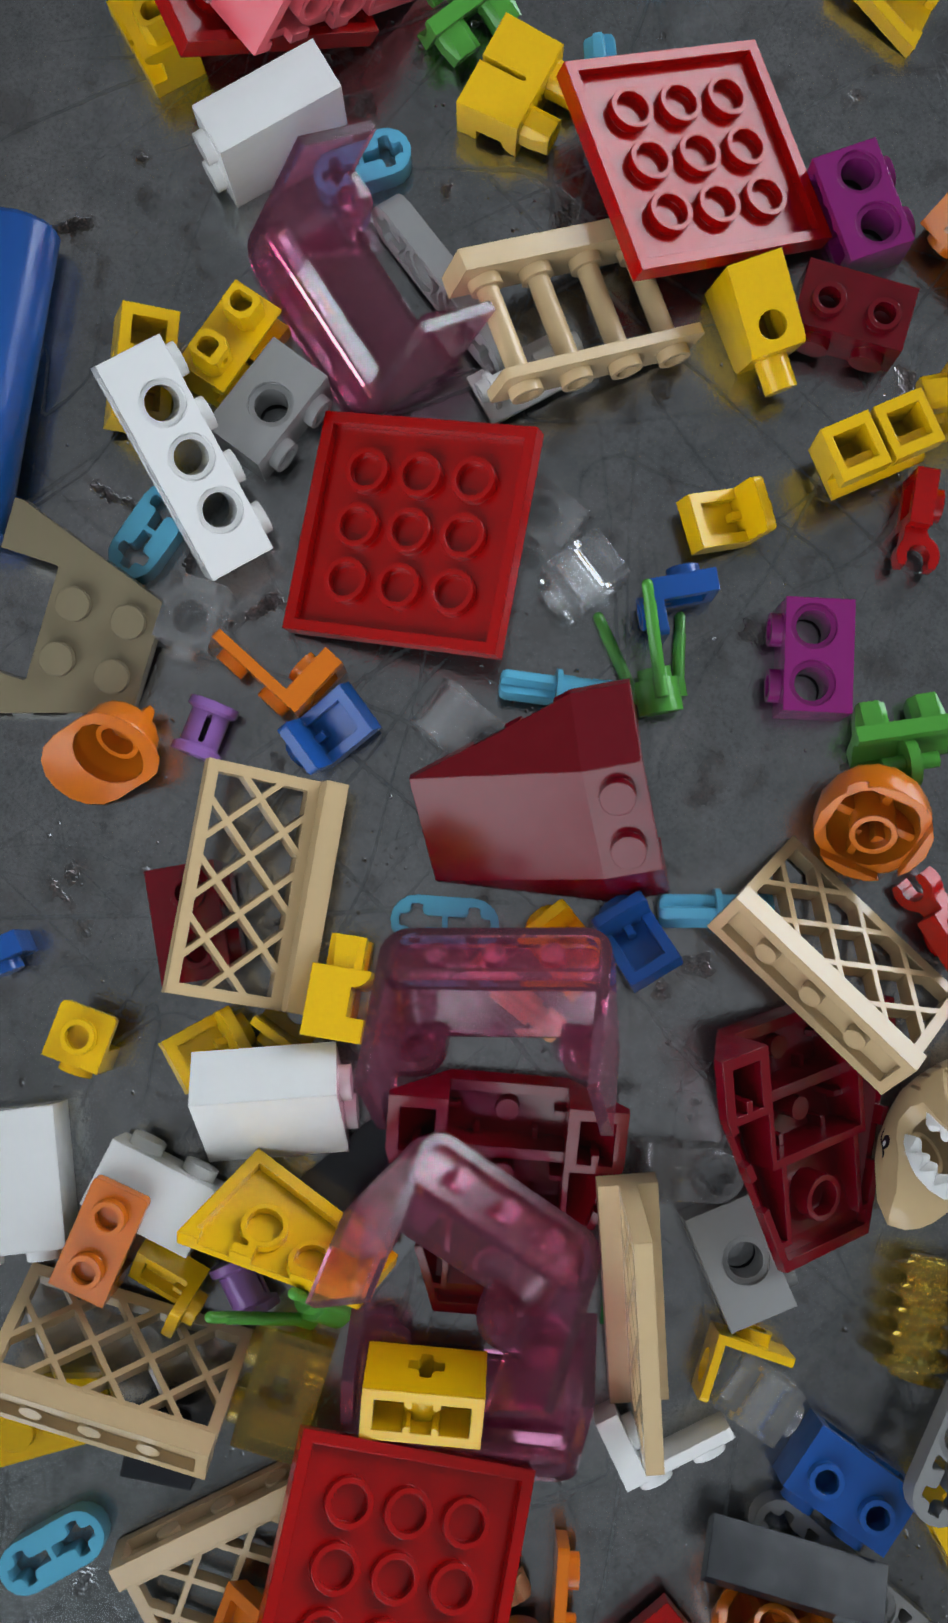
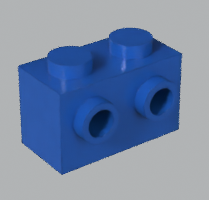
M812 1408L809 1409L772 1465L783 1486L780 1494L791 1505L808 1516H811L815 1509L832 1521L829 1526L830 1530L845 1544L858 1552L866 1545L884 1558L913 1514V1511L904 1499L903 1484L906 1475Z

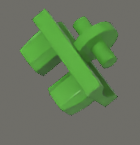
M427 0L432 8H435L444 1ZM446 0L448 5L425 22L426 28L417 37L426 51L436 45L440 53L455 68L481 46L466 23L468 19L478 13L491 34L494 35L506 12L516 18H519L521 13L515 0Z
M935 692L915 694L906 699L903 706L905 720L889 722L884 702L874 700L856 704L851 716L852 737L846 751L850 768L857 765L875 763L895 767L917 781L921 786L924 769L940 767V754L948 753V713L945 712Z

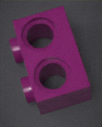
M876 137L812 158L807 173L832 234V238L824 245L830 263L868 274L900 264L915 240V221L911 210L901 204L895 188L896 173L894 165L887 155L883 156ZM843 180L857 182L862 190H853L847 187ZM869 229L875 231L882 241L868 239L862 230Z
M786 596L777 606L776 613H769L766 625V644L768 647H775L774 669L768 668L766 671L764 700L766 703H773L772 718L840 722L853 713L856 599ZM798 620H810L818 626L821 633V639L818 644L807 643L799 637L796 629ZM796 675H807L816 681L819 687L817 700H805L798 695L794 685Z

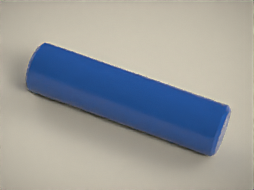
M0 207V546L2 545L17 493L61 238L56 230L44 219L28 212Z

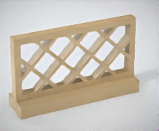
M211 757L205 759L161 992L303 1015L312 963H318L349 789L348 784L329 780L320 782ZM218 774L239 778L252 798L229 815L225 813L214 796ZM254 781L271 786L260 792ZM282 787L303 792L299 816L284 827L265 800ZM257 805L275 833L252 849H249L232 821ZM212 810L218 822L208 828ZM297 827L295 841L293 842L288 833ZM224 828L242 856L216 873L203 852L206 839ZM280 840L291 857L289 873L272 883L255 856ZM247 863L264 890L239 907L221 880ZM201 868L208 879L197 886ZM287 884L283 900L278 890ZM213 886L231 913L204 931L192 913L194 900ZM270 897L281 914L280 925L276 932L261 941L244 914ZM234 921H237L254 947L230 965H227L210 938ZM189 927H191L197 937L186 945ZM276 943L273 958L267 948ZM200 945H203L220 972L201 986L179 983L184 957ZM258 955H260L271 972L267 997L247 994L234 975V972ZM226 979L233 991L213 987Z
M794 835L707 925L716 936L881 1095L920 1068L927 1058L923 1052L948 1019V981ZM787 859L791 860L805 874L807 885L789 882L785 864ZM757 893L776 895L780 915ZM793 898L811 900L815 921L797 918ZM828 903L837 904L847 914L850 926L832 923ZM801 934L819 936L823 956ZM836 939L854 942L858 962L840 959ZM871 943L879 944L890 955L892 967L875 964ZM844 975L862 977L866 997ZM880 980L896 982L901 1004L884 1001ZM914 984L922 985L939 1001L938 1005L935 1008L919 1006ZM888 1017L905 1019L910 1039Z
M655 1172L595 1176L607 1382L610 1404L631 1402L646 1476L665 1475L661 1400L669 1399L658 1180Z
M37 1262L32 1263L0 1330V1417L205 1480L213 1458L214 1448L255 1330L241 1325L210 1324L205 1321V1314L199 1313L191 1327L182 1322L180 1323L176 1331L181 1340L151 1353L140 1329L159 1320L165 1322L174 1306L173 1304L118 1288L106 1304L118 1307L125 1322L95 1336L84 1312L97 1306L83 1299L78 1300L76 1296L64 1290L63 1292L69 1305L38 1318L31 1301L39 1283L53 1288L57 1287L48 1283L54 1270L53 1267ZM132 1312L138 1313V1314H141V1315L134 1318ZM26 1313L29 1323L20 1326ZM75 1317L86 1340L54 1354L44 1330ZM188 1329L196 1331V1333L190 1335ZM131 1334L142 1358L112 1372L101 1347ZM33 1335L36 1336L46 1358L24 1369L3 1363L11 1345ZM213 1338L237 1344L232 1360L208 1371L196 1347ZM187 1351L199 1376L169 1390L158 1364ZM92 1352L103 1377L82 1387L67 1383L60 1366ZM148 1370L160 1395L140 1405L125 1401L118 1384ZM51 1371L54 1378L45 1376L43 1374ZM225 1377L219 1393L214 1382ZM205 1387L215 1407L208 1426L183 1419L175 1401ZM109 1389L111 1396L100 1392ZM166 1406L169 1414L158 1410Z
M293 1455L117 1540L109 1574L119 1592L127 1589L144 1623H165L163 1618L170 1620V1623H213L215 1616L184 1607L191 1585L195 1584L224 1593L228 1581L239 1579L246 1557L270 1564L273 1549L252 1543L258 1527L270 1521L279 1524ZM246 1534L244 1540L237 1538ZM215 1548L238 1554L230 1578L198 1569L202 1555ZM192 1560L190 1566L184 1564V1563H186V1562ZM160 1575H165L182 1580L184 1584L177 1603L173 1604L153 1598L145 1582ZM254 1586L263 1595L264 1589Z

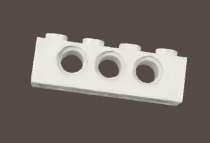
M159 333L90 368L205 577L215 581L273 549L266 535L273 531L272 524L257 500L249 503L239 484L246 480L244 471L234 453L230 449L222 452L212 433V430L218 427L216 418L202 395L195 399L183 379L184 376L190 373L188 365L173 341L165 344ZM153 386L165 388L173 398V411L163 421L153 419L147 413L144 406L145 395ZM187 439L195 442L202 454L200 466L189 474L181 472L174 462L175 448L180 442ZM220 492L228 500L229 514L222 523L210 525L203 516V503L209 495Z

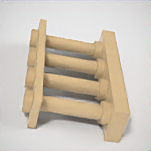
M609 218L459 248L441 278L449 299L471 295L473 299H479L505 367L487 390L491 403L511 399L512 404H523L539 397L545 390L561 387L563 392H572L590 384L594 378L610 375L612 380H620L637 373L643 366L658 363L660 368L675 366L685 361L691 355L690 349L705 334L701 322L674 327L656 279L636 282L632 280L652 333L629 339L626 338L600 271L601 266L619 263L621 267H627ZM571 273L572 277L579 278L604 345L582 350L577 349L550 280L551 277ZM521 284L523 288L530 289L555 356L527 362L500 292L501 288Z

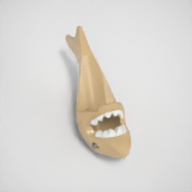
M948 1059L937 1063L921 1073L899 1092L887 1113L879 1133L875 1153L876 1194L879 1207L889 1226L903 1230L920 1229L936 1222L948 1213Z

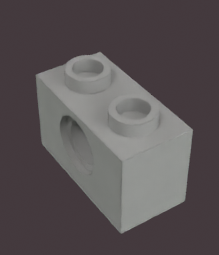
M273 336L213 414L218 427L212 430V433L218 445L224 451L230 449L242 465L265 482L275 470L282 472L291 463L298 451V444L296 442L309 426L313 429L318 427L324 420L325 411H330L332 407V400L330 399L333 395L328 376ZM282 405L288 408L285 416L279 421L266 422L261 420L263 411L269 406Z
M742 1185L677 1211L720 1316L731 1334L797 1307L790 1289L799 1284L794 1270L789 1273L777 1270L748 1192ZM740 1242L753 1243L755 1256L748 1266L732 1268L728 1265V1254L734 1245Z

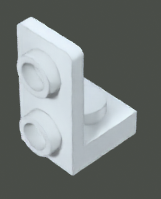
M610 1399L592 1407L596 1427L627 1492L638 1487L642 1490L656 1488L671 1478L672 1470L692 1460L695 1463H704L716 1458L725 1450V1444L735 1438L723 1412L718 1411L663 1438L665 1475L646 1476L641 1450L637 1451L640 1449L632 1412L629 1411L620 1415L616 1404H610Z

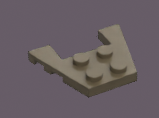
M15 497L1 547L57 565L58 570L27 677L24 678L0 670V713H88L98 704L111 700L123 701L139 707L169 603L116 564L94 551L67 528L60 526L45 515L33 503Z

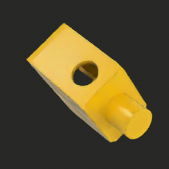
M782 247L727 266L704 294L733 371L736 374H742L756 369L765 397L779 394L797 386L788 356L806 342V334Z

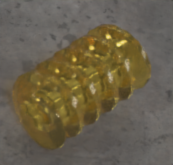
M912 1252L910 1258L892 1260L891 1266L907 1277L906 1282L887 1283L886 1289L901 1298L902 1303L896 1306H883L882 1313L896 1321L897 1328L878 1330L877 1336L892 1345L893 1349L892 1352L874 1353L873 1360L886 1368L895 1377L923 1387L943 1390L946 1383L935 1374L948 1372V1356L939 1351L948 1350V1330L943 1327L948 1326V1303H946L948 1302V1259Z

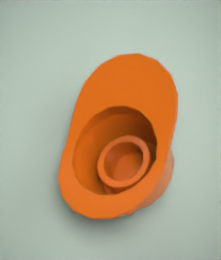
M116 700L98 704L90 712L77 718L54 734L44 745L41 763L45 776L55 789L68 798L85 804H107L123 797L141 784L149 781L158 772L160 763L157 752L159 735L155 724L152 722L155 709L148 705L140 710L129 703Z

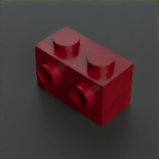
M811 257L799 280L795 294L806 334V342L796 350L811 357L829 355L848 361V364L854 369L872 373L880 370L888 372L903 350L920 288Z
M214 859L208 860L216 873L223 869L222 862ZM185 864L144 871L162 986ZM201 868L197 886L208 879ZM230 873L221 881L237 903L235 879L233 873ZM211 886L195 898L192 913L204 931L228 916L230 911L214 887ZM232 923L210 938L227 965H230L246 953L243 931L241 927L233 928ZM189 927L186 945L197 937L191 927ZM200 945L184 957L179 983L186 984L208 980L220 972L203 945ZM240 969L234 972V975L240 974Z

